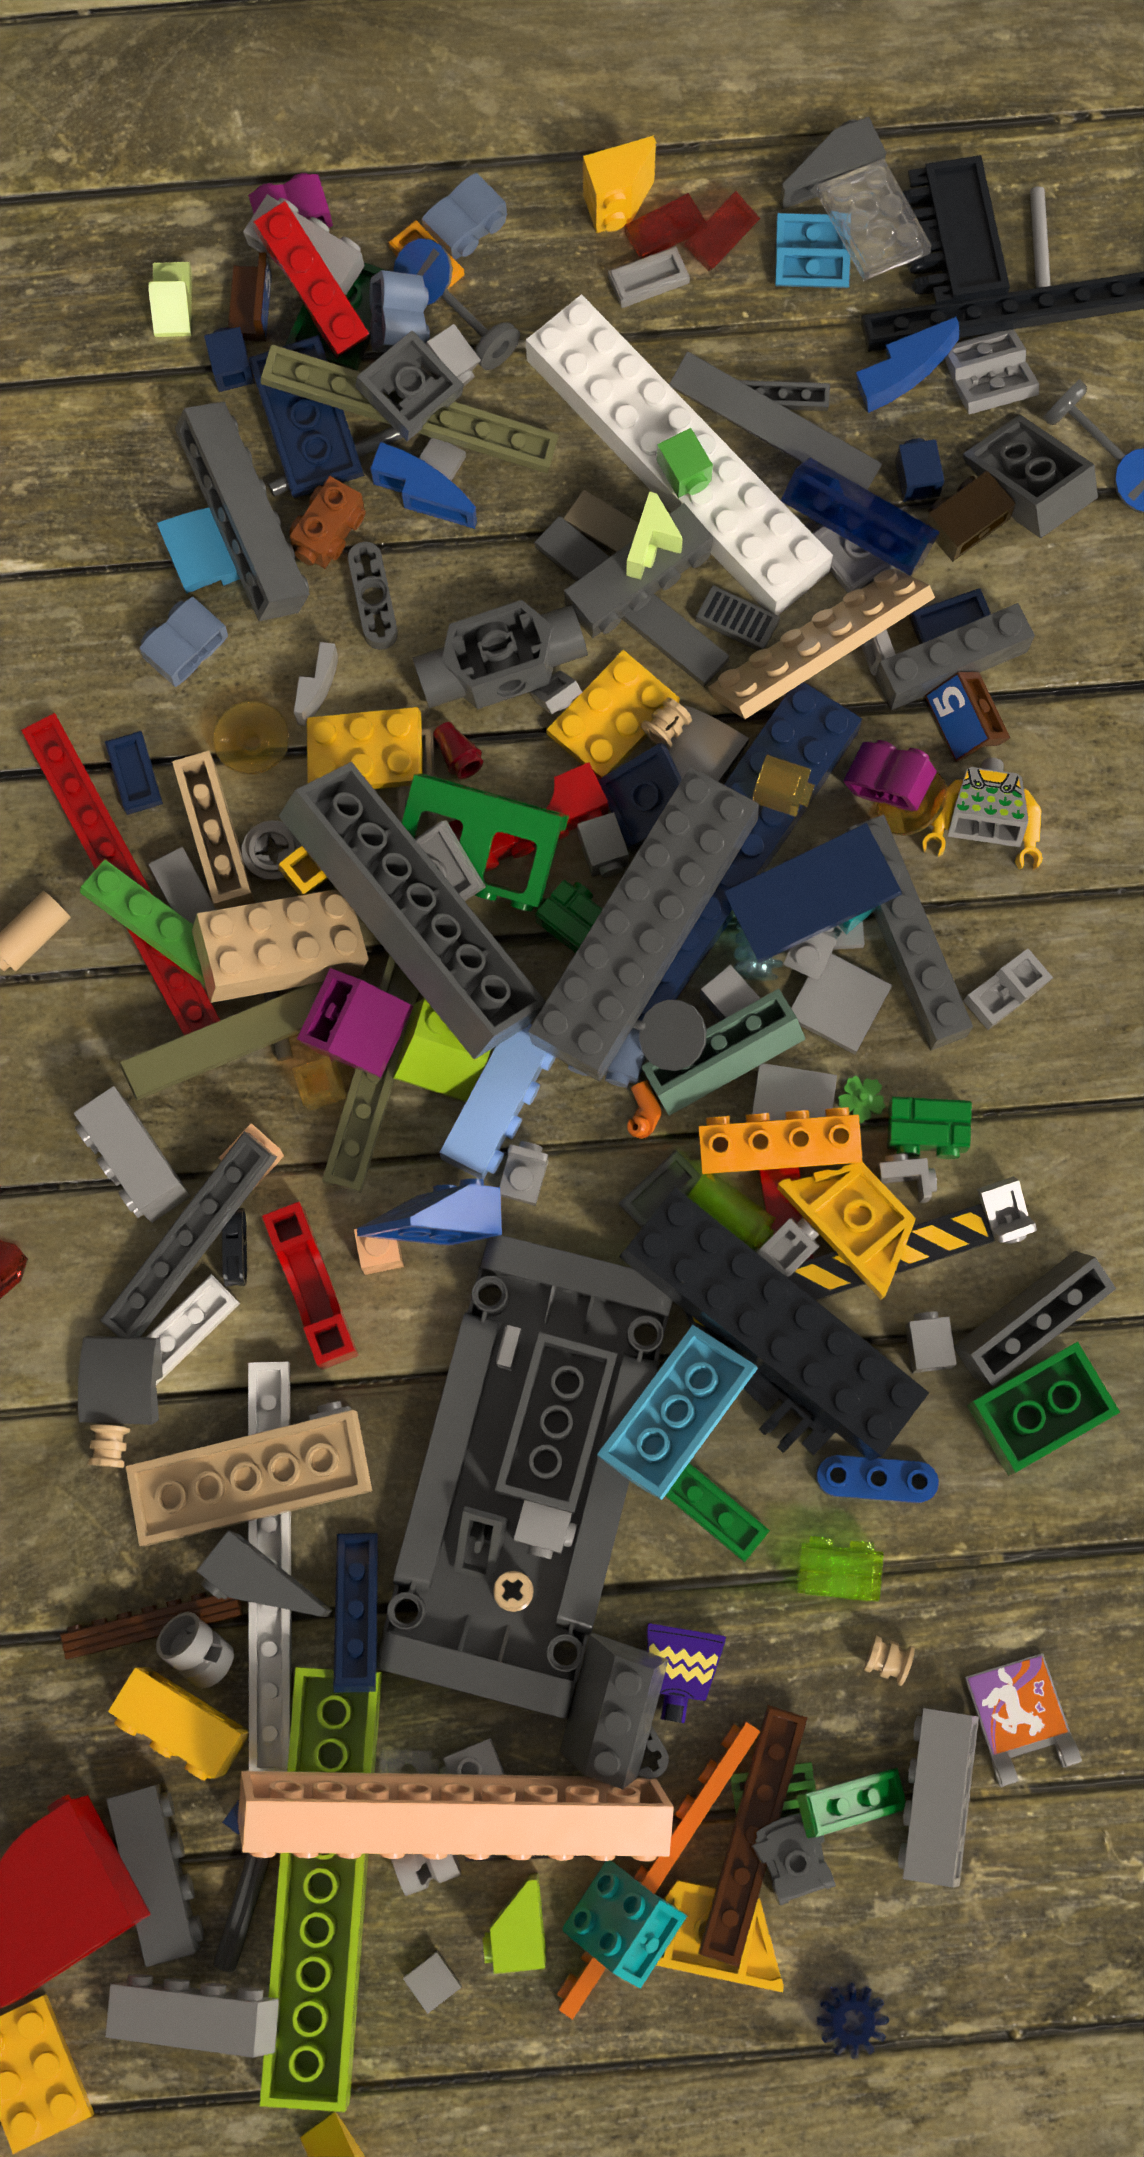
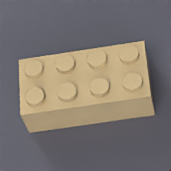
M337 889L197 913L192 928V935L210 1003L323 982L330 968L353 977L360 976L369 959L356 912Z

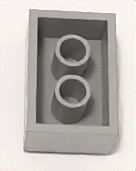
M114 1086L74 1112V1115L80 1122L79 1125L74 1127L94 1154L101 1153L102 1156L96 1159L97 1163L116 1186L119 1184L123 1186V1189L118 1191V1194L137 1218L144 1215L153 1223L191 1197L129 1103Z

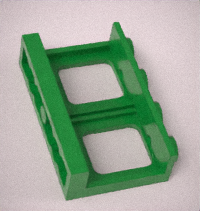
M424 773L414 774L402 820L403 826L415 839L420 816L424 811L460 820L463 824L460 844L486 886L475 896L496 901L497 896L511 900L510 906L524 911H533V907H540L547 900L543 898L559 834L560 831L566 830L569 815ZM497 832L531 840L537 846L525 892L484 881V872L491 845Z

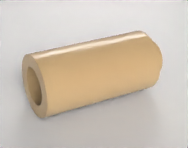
M44 890L0 932V969L4 972L9 967L16 972L71 918Z

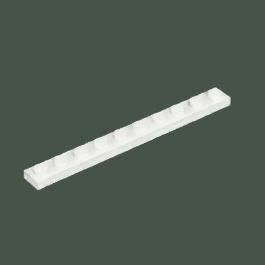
M248 1363V1436L289 1426L290 1363ZM291 1511L249 1521V1542L291 1576ZM249 1602V1771L287 1772L292 1718L291 1610Z

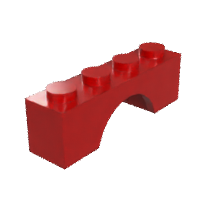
M287 202L280 203L253 221V229L272 259L282 269L310 313L316 328L335 358H338L367 339L369 332Z
M590 762L554 777V793L546 809L569 815L566 830L560 831L558 841L567 837L570 830L577 828L578 823L608 814V800ZM456 819L448 824L460 842L463 824L460 820ZM497 832L493 838L484 873L495 869L499 865V861L510 856L516 859L528 855L534 850L536 844L531 840Z
M296 1202L262 1215L274 1251L294 1296L303 1329L317 1366L324 1370L359 1356L305 1209L301 1203Z

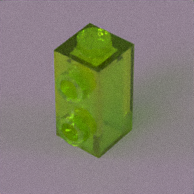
M714 1173L703 1174L688 1196L689 1199L754 1251L756 1248L760 1249L774 1234V1230L770 1227L776 1218Z

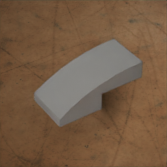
M320 642L314 678L299 676L294 715L298 725L306 726L307 717H314L331 687L339 658L336 646L333 643Z
M183 846L148 863L170 907L194 925L197 913L216 910Z
M1026 949L1003 966L993 977L968 994L963 1001L985 1028L989 1030L1044 987L1053 977L1029 949Z

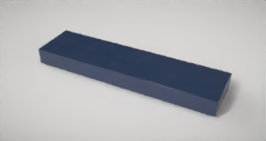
M377 1533L337 1534L334 1693L376 1692Z

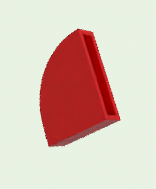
M68 1794L48 1805L49 1814L25 1830L11 1844L0 1860V2008L23 1999L151 1915L88 1795L72 1799Z

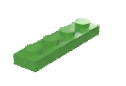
M104 860L81 886L80 893L205 985L192 935L193 924L107 860Z

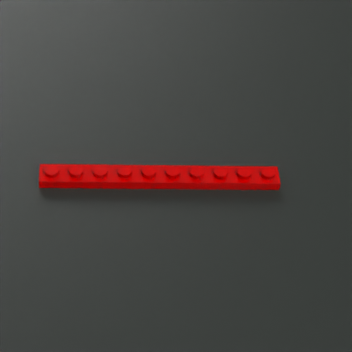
M53 713L22 729L21 732L95 870L104 860H107L152 894L57 715ZM127 928L184 1036L221 1021L200 981Z

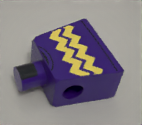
M648 1623L647 1652L669 1659L660 1694H664L660 1719L685 1723L688 1698L706 1701L726 1636Z

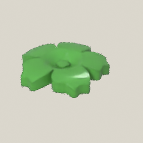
M857 1076L848 1078L847 1084L843 1089L846 1094L838 1097V1107H849V1113L853 1111L852 1115L859 1114V1123L861 1124L865 1120L871 1119V1113L881 1115L882 1111L886 1108L883 1102L884 1097L877 1095L881 1091L882 1085L878 1082V1079L870 1080L867 1078L862 1086Z

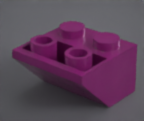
M330 968L297 1040L321 1055L381 1078L414 1006L361 979Z

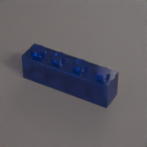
M811 457L795 469L780 500L909 576L924 563L940 533Z

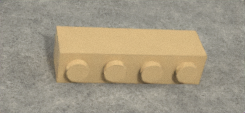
M210 751L172 761L210 895L216 910L256 903L217 768Z

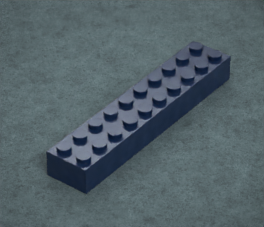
M805 682L799 684L786 694L724 784L759 803L758 821L638 1020L642 1021L646 1012L655 1004L665 1000L678 999L735 915L724 891L766 870L858 735L862 718Z

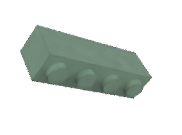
M777 989L706 1029V1045L700 1057L691 1066L678 1071L663 1070L649 1061L641 1067L668 1116L804 1041L805 1036L796 1015L780 989Z

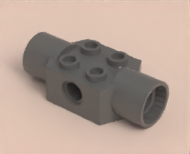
M519 600L449 624L444 647L412 657L429 709L460 698H465L475 708L480 709L549 686L553 667L588 656V652L572 605L540 615L523 600Z

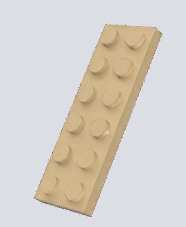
M895 568L885 570L876 575L874 581L864 588L856 589L846 594L843 601L831 609H825L816 613L809 623L799 629L786 632L776 644L768 649H761L753 653L749 661L743 665L723 672L716 682L708 686L714 700L746 719L934 599L929 584Z
M354 1410L126 1466L139 1546L154 1545L373 1492L358 1414Z

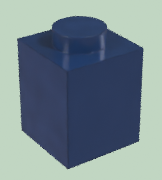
M240 327L219 328L211 334L204 335L219 392L255 384Z
M915 438L899 445L895 464L903 502L939 497L944 484V476L936 439L925 441L922 438Z

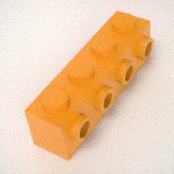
M849 1107L825 1109L826 1117L810 1118L809 1110L785 1112L786 1120L770 1121L769 1113L746 1115V1123L730 1124V1116L707 1117L706 1125L698 1126L702 1174L862 1163L859 1114L849 1115Z

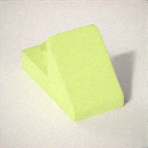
M190 262L153 263V281L149 282V296L154 336H192V269Z
M649 491L627 558L626 576L640 580L645 567L652 568L658 547L676 553L682 552V536L657 493Z

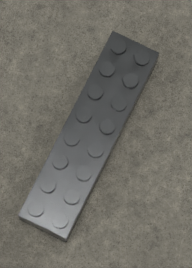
M352 762L293 792L279 815L281 820L474 1060L520 1032L533 1021L542 1010L546 1001Z
M689 767L529 1029L528 1033L533 1045L593 1079L601 1081L758 821L759 803Z

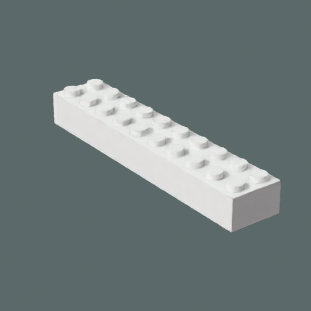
M582 294L526 339L527 361L633 473L653 493H657L662 503L671 512L683 503L688 506L713 536L710 553L763 609L777 616L780 615L829 573L833 554ZM692 428L713 464L712 481L709 482V485L703 491L694 495L687 493L678 498L656 461L657 444Z

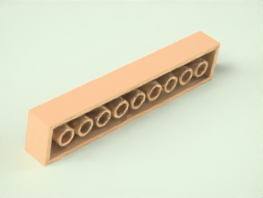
M241 1771L238 1827L242 1852H249L252 1856L259 1858L272 1857L276 1853H293L301 1858H314L319 1853H336L339 1857L353 1859L362 1856V1853L379 1854L388 1859H399L404 1857L405 1854H422V1856L429 1859H443L447 1857V1854H464L467 1858L475 1860L487 1859L490 1855H506L515 1860H527L532 1855H548L555 1860H570L574 1855L590 1856L600 1861H610L615 1856H631L639 1861H653L656 1859V1856H670L674 1806L656 1778L647 1779L644 1777H638L627 1787L620 1789L587 1776Z

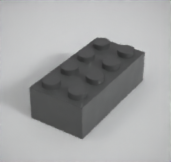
M539 1332L495 1487L497 1494L522 1501H531L571 1512L572 1515H575L617 1361V1353Z

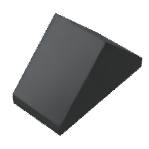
M465 1506L462 1514L453 1572L493 1582L510 1521L503 1516Z

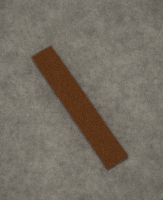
M769 1705L766 1707L699 1947V1955L733 1966H740L767 1868V1863L760 1862L751 1845L757 1844L755 1840L758 1830L779 1820L781 1817L808 1717Z

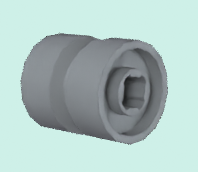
M191 1612L180 1613L172 1618L160 1632L156 1643L158 1655L171 1667L178 1670L195 1687L201 1689L209 1688L218 1683L229 1671L234 1658L233 1647L217 1632L212 1631L195 1613Z
M405 1854L402 1858L391 1859L405 1896L428 1888L431 1879L442 1883L462 1874L456 1854H447V1857L443 1859H429L422 1856V1854Z

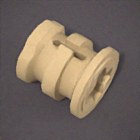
M666 698L663 701L664 707L656 709L652 714L653 720L651 722L643 721L641 724V728L653 742L665 744L668 750L672 747V737L677 738L683 732L681 727L692 722L690 713L672 698Z
M104 1424L90 1425V1430L95 1432V1440L90 1442V1449H94L93 1457L88 1460V1465L124 1468L121 1453L126 1452L127 1443H123V1435L130 1433V1428Z
M518 1571L505 1572L499 1576L493 1589L494 1599L497 1604L504 1610L511 1612L521 1611L527 1607L534 1593L532 1582L528 1576ZM509 1580L515 1584L519 1580L523 1583L520 1589L523 1595L521 1600L517 1601L514 1598L508 1601L504 1600L503 1596L506 1590L503 1585L506 1581Z
M875 1635L867 1655L864 1671L869 1673L872 1670L879 1671L880 1677L886 1679L889 1676L897 1678V1684L902 1686L911 1668L915 1647L910 1645L906 1650L899 1648V1643L891 1641L890 1644L882 1642V1637Z

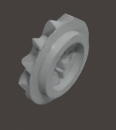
M275 820L265 821L254 826L246 834L242 844V858L250 873L258 876L263 881L266 879L280 881L284 876L278 870L279 863L302 845L284 822ZM271 837L277 848H284V851L278 853L277 864L271 861L269 855L262 856L263 852L268 851L269 838Z

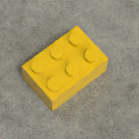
M150 1667L134 1668L108 1710L109 1713L117 1717L114 1724L118 1728L132 1736L138 1733L152 1739L149 1746L153 1750L167 1758H171L172 1755L175 1757L179 1756L187 1762L184 1769L204 1781L207 1778L215 1779L226 1775L249 1737V1729Z

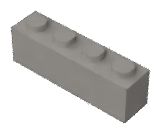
M923 1708V1715L916 1717L913 1736L914 1741H919L918 1757L911 1759L908 1775L909 1783L914 1784L912 1801H906L903 1816L904 1825L909 1826L908 1841L901 1844L898 1858V1867L904 1869L903 1879L951 1888L960 1886L979 1716Z
M129 1974L126 1982L110 1984L105 2037L254 2058L275 2053L279 1999L263 1997V1989L238 1988L237 1993L226 1992L225 1984L202 1983L200 1989L189 1988V1980L164 1979V1984L153 1983L152 1975Z

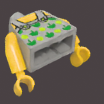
M987 758L981 763V768H968L964 779L954 780L939 795L930 823L931 826H934L932 833L926 835L923 840L922 849L924 853L927 843L931 840H937L941 844L938 857L943 855L946 846L943 834L944 830H948V837L1021 847L1022 841H1024V849L1015 858L1017 868H1023L1024 854L1026 853L1030 854L1034 859L1033 870L1039 867L1042 862V854L1035 847L1036 842L1040 841L1041 808L1029 790L1024 789L1022 777L1017 773L1004 772V763L1000 759Z

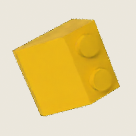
M654 135L583 156V197L596 233L606 230L610 232L617 231L633 221L654 183L656 151Z

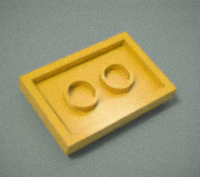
M622 650L547 728V735L580 764L583 765L590 762L596 777L600 779L617 769L647 737L641 728L642 722H651L653 720L652 714L656 709L664 707L663 701L666 698H672L678 703L680 698L625 650Z
M412 707L307 717L308 783L352 762L373 789L411 786L414 774H423L420 709Z
M47 1994L0 2015V2122L12 2153L15 2154L94 2115Z

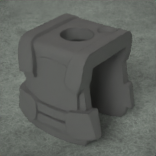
M801 1813L780 1817L779 1820L764 1826L756 1832L757 1838L755 1841L757 1844L751 1846L760 1862L767 1863V1868L772 1876L774 1895L780 1906L789 1903V1900L812 1892L836 1887L830 1868L824 1861L821 1843L825 1842L824 1835L806 1838Z

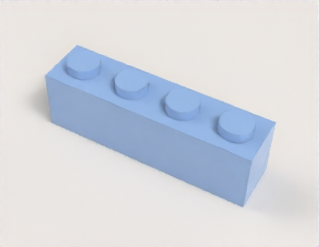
M529 1024L526 1028L495 1047L439 1152L443 1161L479 1179L484 1180L488 1172L492 1174L496 1172L504 1156V1153L499 1151L506 1137L512 1140L522 1122V1118L518 1117L524 1103L531 1105L537 1095L540 1084L536 1080L542 1069L549 1071L556 1057L531 1043L528 1031L532 1024Z

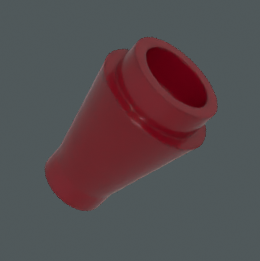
M445 722L435 729L433 736L438 742L450 774L456 775L459 779H466L481 769L483 765L481 750L459 732L452 722Z

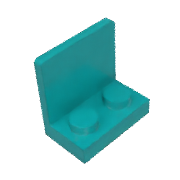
M610 1860L605 1861L564 1924L562 1931L613 1974L641 1989L687 1918V1915L674 1905L655 1895Z

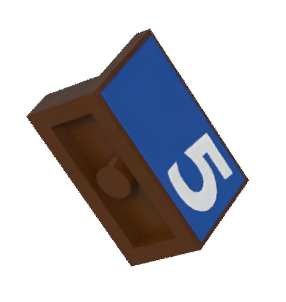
M259 252L258 267L233 266L228 328L240 327L243 340L266 342L272 279L267 252Z
M957 672L925 695L956 762L962 761L983 746H1000L1010 739L1008 731L979 672Z

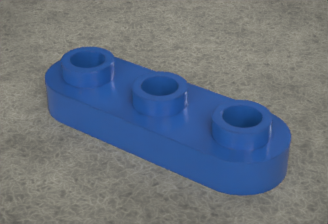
M834 1455L822 1461L816 1472L819 1488L825 1494L833 1497L922 1503L935 1495L939 1485L936 1471L927 1463L880 1458L869 1460L866 1457ZM840 1468L843 1470L845 1479L842 1483L832 1481L830 1477L832 1469ZM874 1471L884 1474L885 1483L882 1486H875L871 1482V1475ZM915 1474L922 1475L925 1479V1487L921 1490L915 1489L912 1486L911 1479Z

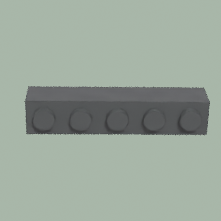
M739 380L789 410L828 411L830 383Z

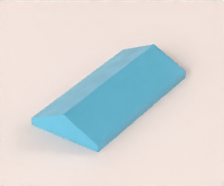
M692 1325L598 1452V1457L632 1483L662 1500L758 1367Z

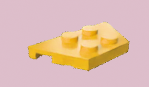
M863 1162L844 1165L839 1170L827 1169L815 1172L811 1177L791 1181L790 1178L782 1180L778 1184L777 1189L882 1300L887 1294L916 1218Z
M677 1879L663 1899L687 1915V1918L656 1966L783 1992L784 1985L760 1898L758 1897L740 1966L737 1967L698 1954L716 1888Z

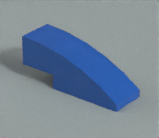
M957 317L887 344V360L856 372L858 389L868 413L891 403L910 391L945 359L959 340V322Z
M380 442L371 466L374 485L401 492L404 508L475 529L477 524L476 508L452 481L425 461L404 450Z

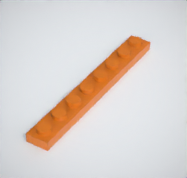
M743 1721L740 1727L736 1724L730 1727L720 1745L726 1748L717 1762L713 1759L708 1761L697 1779L703 1783L694 1798L687 1794L677 1808L674 1815L679 1818V1821L671 1833L670 1856H656V1859L651 1862L648 1868L641 1865L633 1875L637 1881L654 1894L759 1735L760 1731L748 1722ZM584 1951L580 1958L586 1963L576 1977L570 1973L557 1992V1995L562 1998L559 2003V2011L572 2020L606 1969L587 1951Z

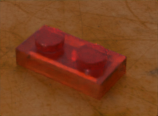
M689 193L625 225V234L640 259L664 251L706 230V221Z

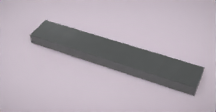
M688 351L669 383L677 392L861 498L864 497L882 465L881 462Z
M561 516L535 541V548L576 582L609 558L607 554ZM655 594L651 595V600L641 610L637 612L631 610L621 617L624 622L703 687L729 661L728 654Z
M244 1131L100 1321L118 1337H141L277 1159V1156L250 1133Z

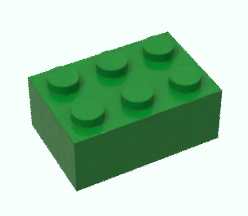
M1078 1341L967 1405L1008 1476L1022 1470L1121 1413Z

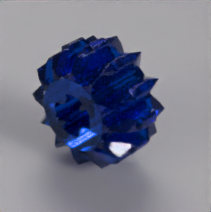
M847 1982V1996H842L836 1986L830 1989L831 1993L837 2001L832 2004L826 1999H821L819 2005L825 2011L830 2012V2015L816 2017V2023L819 2026L829 2027L821 2034V2039L824 2043L836 2039L833 2051L837 2055H840L846 2045L849 2044V2054L852 2059L858 2058V2045L863 2044L868 2054L874 2053V2047L869 2039L874 2037L878 2041L883 2042L886 2038L885 2034L875 2028V2026L889 2023L887 2015L874 2014L884 2006L883 2000L879 1997L868 2002L872 1989L867 1985L861 1989L858 1997L856 1996V1987L853 1982ZM850 2010L855 2015L859 2011L863 2014L858 2018L860 2026L855 2030H852L850 2025L846 2029L842 2027L847 2022L845 2014Z

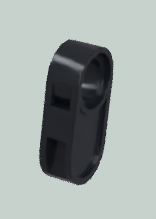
M238 1208L222 1229L223 1279L225 1287L232 1285L246 1286L247 1222L244 1208Z

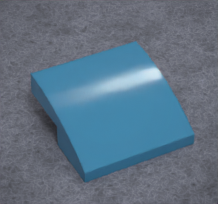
M777 213L775 286L849 288L851 215Z
M209 508L181 514L157 523L186 594L220 580L224 586L240 579Z

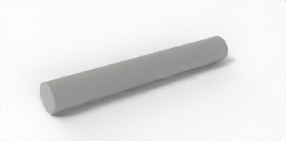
M1038 186L1030 190L1035 282L1036 288L1051 286L1045 189Z

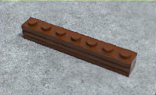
M206 1592L192 1595V1601L182 1603L181 1599L166 1602L167 1607L157 1609L156 1605L141 1608V1614L132 1616L131 1611L116 1615L117 1620L107 1622V1618L91 1621L92 1626L82 1628V1624L67 1627V1633L60 1634L65 1659H74L156 1638L164 1626L180 1613H195L206 1624L242 1616L244 1614L241 1600L229 1597L226 1600L223 1598L218 1599L214 1595L207 1596Z

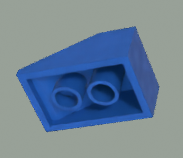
M483 1179L460 1180V1186L458 1187L449 1184L433 1186V1192L417 1195L357 1228V1236L447 1246L502 1235L500 1187L485 1186Z

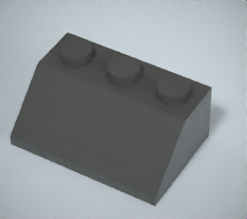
M595 1633L590 1634L560 1748V1753L583 1775L620 1789H624L638 1778L669 1659Z

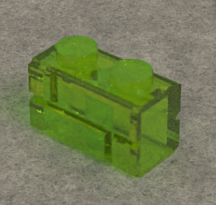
M809 1536V1544H799L795 1593L879 1602L884 1553L874 1551V1543L850 1541L849 1548L833 1546V1538Z

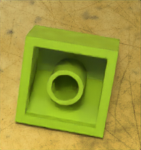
M423 998L414 1004L393 1079L467 1102L488 1060L490 1050L474 1060L427 1000Z
M539 1873L529 1874L495 1917L490 1927V1932H485V1937H483L485 1964L493 1963L494 1974L545 1969L547 1957Z

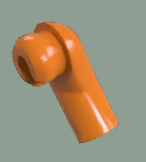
M648 1080L631 1087L639 1107L633 1118L629 1119L627 1130L630 1135L639 1139L646 1138L653 1133L662 1114L660 1105Z

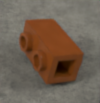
M329 476L323 486L319 485L316 487L311 495L309 508L303 516L299 515L296 517L289 531L295 556L307 565L313 566L315 563L326 569L332 559L337 560L345 548L346 537L352 529L357 530L366 514L362 494Z

